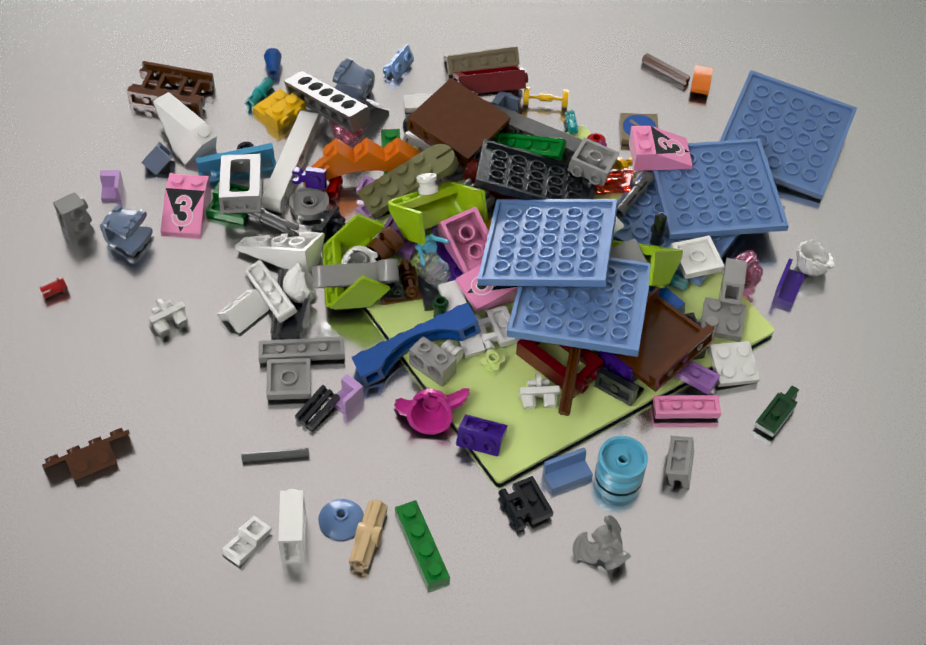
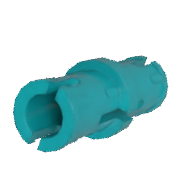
M264 77L262 82L253 88L252 94L245 100V105L253 109V106L265 99L267 92L273 87L274 81L271 78Z

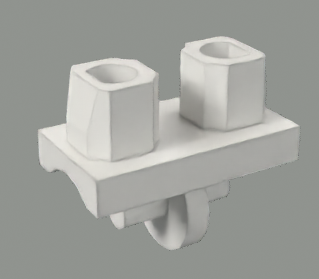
M161 299L156 300L157 307L151 309L154 315L148 318L150 329H155L160 336L170 331L168 321L173 319L177 327L186 324L188 321L185 313L186 306L183 301L173 305L171 300L164 303Z
M540 373L535 374V380H527L528 387H520L518 397L522 399L524 409L536 408L535 398H543L544 408L556 407L560 388L559 386H549V379L541 380Z

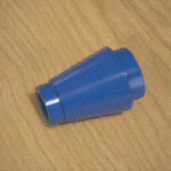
M269 48L264 54V60L270 76H278L282 55L276 48Z

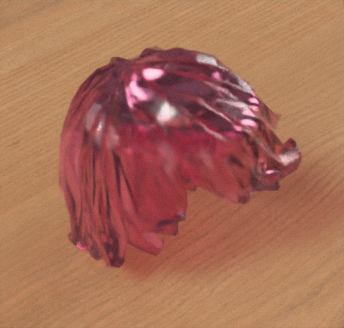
M331 120L328 122L334 138L348 146L358 143L365 135V127L352 133Z
M746 250L734 258L747 261L744 288L756 286L761 281L763 275V268H761L759 260L756 258L757 254L752 250Z

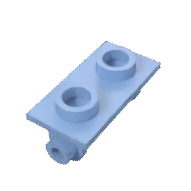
M408 44L397 51V54L392 58V62L384 66L383 74L385 76L392 75L395 81H397L412 63L414 57Z

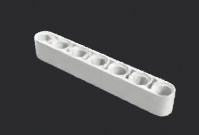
M303 110L299 112L263 193L261 207L266 208L268 211L282 213L294 186L292 180L294 177H298L297 174H292V171L296 167L301 168L320 124V114Z

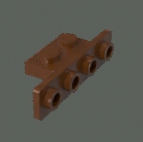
M122 428L110 432V437L102 440L100 436L88 441L89 445L80 448L77 445L66 450L68 454L59 457L58 454L44 459L46 463L42 464L43 470L66 461L73 480L76 481L117 464L109 443L129 435L130 432L129 430L123 431Z

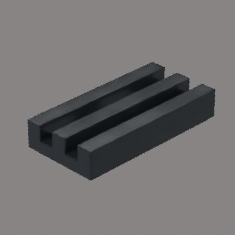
M322 384L298 411L295 419L313 431L340 400V396L334 394L332 390L326 389V386ZM330 397L331 399L329 400V402L321 409V406ZM321 409V411L314 417V419L311 422H308L312 418V416Z

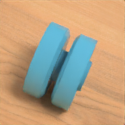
M615 436L607 439L600 447L595 468L596 478L600 485L607 491L616 494H628L635 491L644 479L648 463L646 449L639 441L628 436Z

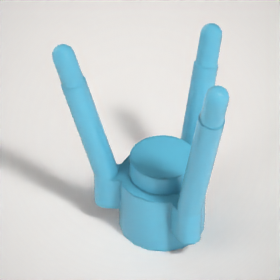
M433 234L425 236L426 244L418 243L415 246L421 264L423 266L426 264L424 253L425 255H432L445 269H448V265L436 253L437 244L435 241L449 243V240L436 237Z

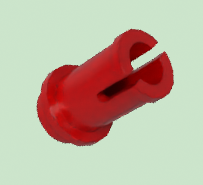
M342 176L328 180L329 185L326 193L329 198L335 199L338 197L340 185L343 184Z
M56 278V281L39 287L44 299L60 292L65 293V290L68 289L63 278Z

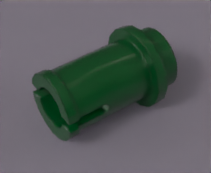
M437 296L433 299V317L446 312L449 302L444 296Z

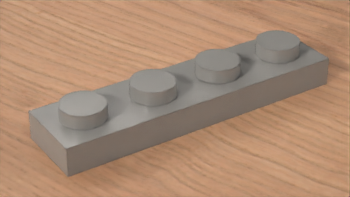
M344 337L259 341L258 347L259 363H267L268 359L310 358V361L345 359Z

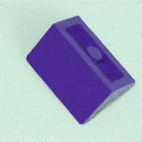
M789 258L778 283L773 302L792 308L805 274L791 270L790 267L793 259Z

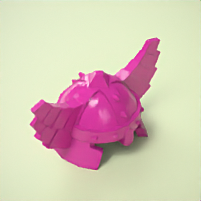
M426 388L419 391L413 397V400L396 399L394 404L395 411L399 412V415L407 416L410 426L416 431L435 435L445 431L450 426L453 420L452 410L462 406L468 400L467 397L470 395V389L462 388L460 391L445 395L439 390Z

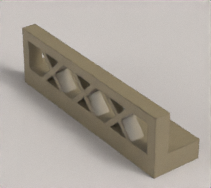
M518 46L443 56L444 61L447 62L449 75L460 71L520 65Z

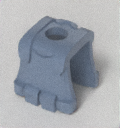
M347 57L335 70L332 82L337 83L334 87L336 90L358 101L361 98H366L373 90L375 74L372 70L362 68L353 62V59Z
M119 205L115 206L112 212H109L100 224L105 241L111 246L121 248L130 256H135L137 252H141L153 233L152 228L140 226L144 222L147 212L141 209L135 211L124 209Z

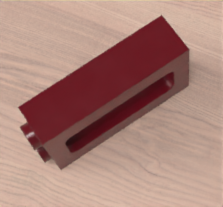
M516 65L453 72V79L460 82L470 91L478 94L526 88V83H528V73L525 72V69Z
M525 339L517 341L516 355L562 389L566 367L538 346L541 342ZM559 345L569 353L570 346ZM582 348L580 362L586 366L577 373L573 398L579 393L583 394L588 389L589 384L596 379L597 371L603 367L604 360L589 349Z

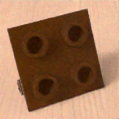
M402 260L399 265L406 299H386L384 294L380 298L382 305L422 299L415 266H412L408 260Z

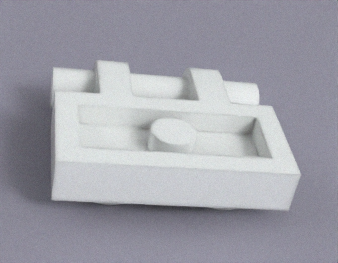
M505 305L486 310V318L481 319L480 315H475L481 330L479 334L486 351L489 349L494 350L493 342H498L501 348L515 344L520 340L519 338L507 337L510 314ZM491 327L493 332L487 333L486 328Z

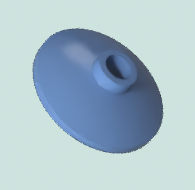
M336 499L327 503L321 509L318 517L319 527L323 534L330 539L338 541L348 540L355 537L358 523L362 522L364 513L357 503L348 499ZM344 514L345 516L340 518L337 515Z

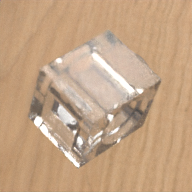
M429 252L424 257L426 264L423 266L419 261L416 265L419 276L437 289L439 284L448 281L451 273L448 263L433 252Z

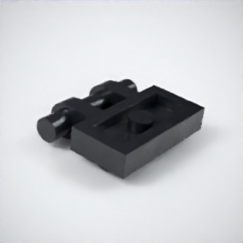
M533 476L513 483V493L509 494L505 488L498 492L502 506L507 508L510 514L509 519L512 524L517 526L519 531L526 528L525 518L529 517L533 525L553 516L554 512ZM520 501L523 509L518 510L514 503Z

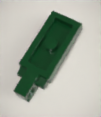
M792 385L786 394L782 392L777 393L756 420L754 426L773 438L796 408L798 402L795 399L799 389Z

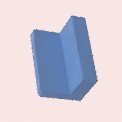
M585 448L544 462L542 476L551 493L592 479L593 473L585 461L587 452Z

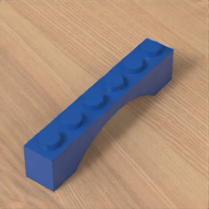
M467 302L457 305L448 312L438 314L429 321L417 324L410 330L398 333L391 339L379 342L374 347L360 351L351 358L365 387L384 379L396 361L409 352V349L422 337L431 342L448 339L464 341L481 333L478 320Z

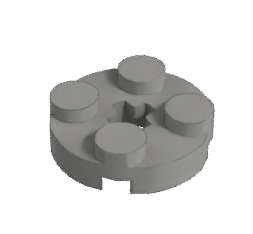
M303 186L297 189V193L294 195L292 193L290 196V210L299 221L321 219L323 211H328L329 197L325 191L323 193L319 189Z

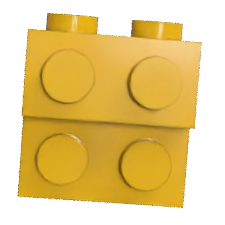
M279 89L253 106V112L277 131L296 120L301 110L306 111L305 102L294 93L289 95L282 89Z

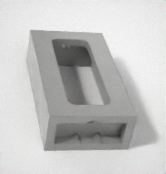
M221 155L219 183L221 214L261 212V155ZM250 172V189L245 192H230L231 173Z

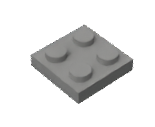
M705 297L701 327L704 328L707 324H710L715 328V338L741 342L746 305L726 303L718 299Z
M310 358L268 359L267 400L310 399Z

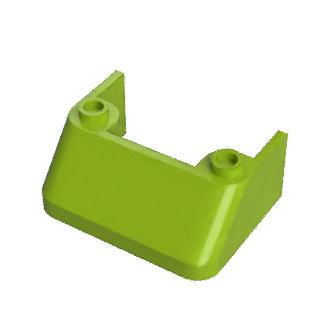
M456 182L436 184L438 192L434 194L421 195L416 191L388 201L389 212L402 236L409 242H416L422 245L426 244L425 229L436 226L441 221L475 206L483 221L488 222L485 191Z
M357 213L325 243L322 251L323 265L341 264L343 256L349 249L357 245L366 247L372 238L385 228L384 224ZM362 275L350 287L324 288L325 305L333 310L370 307L390 290V286Z
M613 240L612 248L624 243L625 241ZM638 243L647 262L651 263L648 285L665 288L666 284H670L682 260L683 250Z

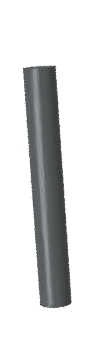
M309 448L241 453L242 462L309 457Z

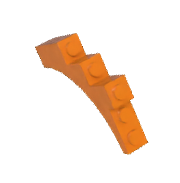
M367 137L354 148L335 138L323 148V157L318 159L311 167L326 169L327 180L359 171L390 172L421 153V151L398 137L384 148Z

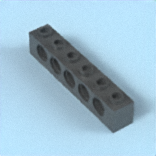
M303 71L284 80L289 95L294 93L305 102L306 107L352 133L372 123L370 118L371 112L367 105Z

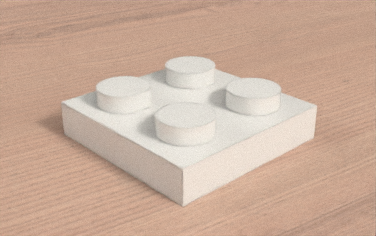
M710 236L671 244V248L683 250L679 268L685 279L724 271L725 266Z
M750 341L709 345L708 352L713 372L720 375L717 387L759 382L760 377Z

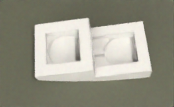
M253 516L239 528L238 535L222 548V554L240 567L263 543L272 528L256 516Z

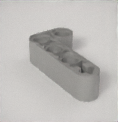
M397 259L312 267L313 286L316 289L350 287L362 275L383 284H392L399 281Z

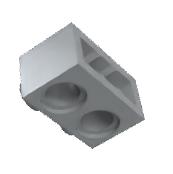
M76 192L53 202L60 227L70 241L92 231L90 225L92 219L86 211L88 204Z
M422 337L409 349V365L443 387L456 374L457 358L425 337Z

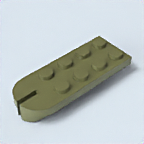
M436 144L366 185L357 193L372 217L376 219L389 211L388 201L418 191L420 185L417 182V176L425 173H434L437 175V180L435 181L437 182L441 178L453 174L457 170L459 163L451 147L446 144Z

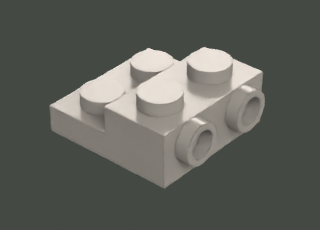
M584 137L571 158L568 171L575 177L582 176L589 179L594 185L600 184L604 186L620 152Z

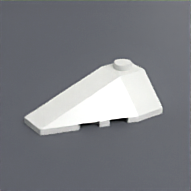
M168 92L153 101L159 119L164 126L165 134L170 141L171 149L184 166L216 148L217 135L205 121Z
M299 232V236L288 237V233L271 239L269 235L244 237L235 245V250L283 269L291 270L296 263H300L310 273L312 267L319 264L325 236L324 233Z

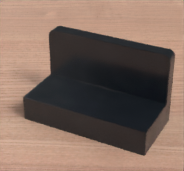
M308 298L304 299L302 307L294 306L298 312L285 320L280 340L304 338L311 313Z
M603 367L597 371L594 387L629 406H632L644 391L643 387L631 383Z

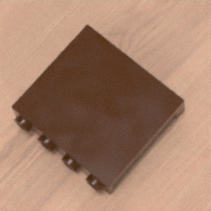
M450 78L407 118V130L430 146L446 144L451 147L458 160V165L467 171L471 167L472 158L481 151L483 140L491 141L502 129L508 131L511 117L494 107L490 102L479 97L475 92L464 87L460 82Z
M658 287L652 292H648L638 357L612 353L633 369V375L655 392L712 344L715 338V328L710 324H707L704 328L699 326L660 298V288Z

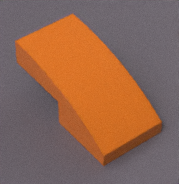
M695 65L690 92L709 95L713 68Z

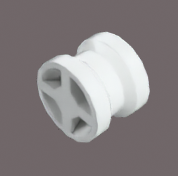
M425 173L417 176V182L420 185L418 188L419 194L429 195L438 192V186L435 183L437 180L436 174Z
M451 339L445 341L441 346V349L457 358L456 364L463 357L465 349L461 346H456Z

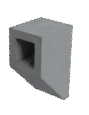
M726 258L719 301L741 305L747 261Z

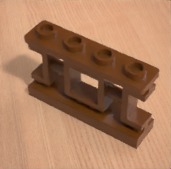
M148 61L142 62V68H140L139 73L140 78L144 79L142 85L132 83L128 87L129 104L155 109L153 101L169 92L198 117H201L205 101L204 96H200L202 90L211 92L215 84L212 73ZM167 84L179 86L177 91L165 89Z

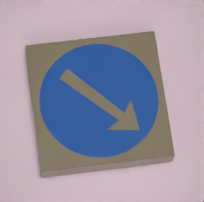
M620 113L621 144L629 145L631 126H653L658 128L657 114Z

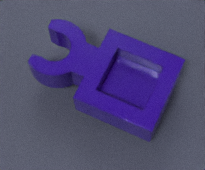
M296 167L292 171V174L299 176L293 178L292 183L294 184L305 182L306 188L325 190L327 187L326 169L307 167L304 171Z

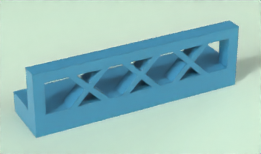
M268 143L196 158L199 176L214 175L213 179H209L210 186L217 185L220 181L221 155L260 154L261 165L271 162L273 166L268 168L262 167V176L272 174L276 166L273 145ZM250 172L233 173L230 175V182L250 178Z

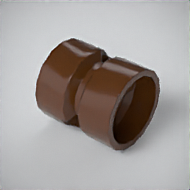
M387 226L378 234L379 238H374L366 245L370 250L377 252L378 257L376 261L392 258V253L397 254L405 246V243L393 228Z

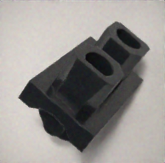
M333 206L330 211L324 210L321 214L322 223L314 224L311 228L312 232L324 233L323 244L345 225L346 219L341 216L339 206Z

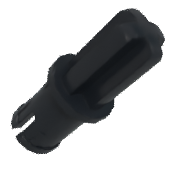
M664 212L655 215L654 224L651 226V245L661 246L663 243V236L667 232V216L664 215Z

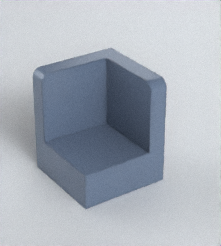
M499 91L491 103L518 113L520 98Z
M159 142L141 163L157 175L174 154Z

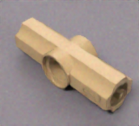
M374 499L368 502L363 520L358 523L354 538L355 544L349 557V565L355 569L362 571L368 569L375 547L379 546L383 530L382 525L388 510V505L380 500Z

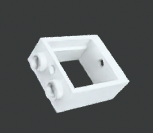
M288 489L280 491L278 543L282 563H305L306 507L303 490Z

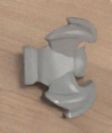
M611 515L605 516L604 522L606 524L598 527L591 534L595 540L594 542L588 541V533L586 531L576 537L572 549L576 561H579L581 558L590 564H596L599 559L605 562V568L608 571L620 566L631 558L629 553L623 551V542L620 535L621 527L618 521Z

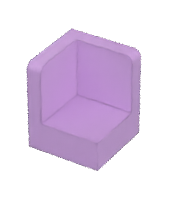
M100 170L102 184L101 200L121 201L123 190L121 171Z
M348 374L341 379L342 389L337 393L340 396V400L335 404L345 414L364 398L363 385Z

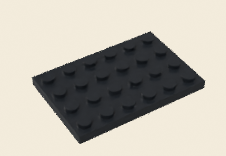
M483 140L474 186L482 190H490L500 195H508L522 200L594 199V184L582 176H573L568 171L570 163L490 140Z

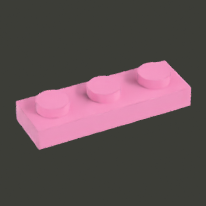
M719 395L654 396L653 398L655 419L720 418L721 416Z

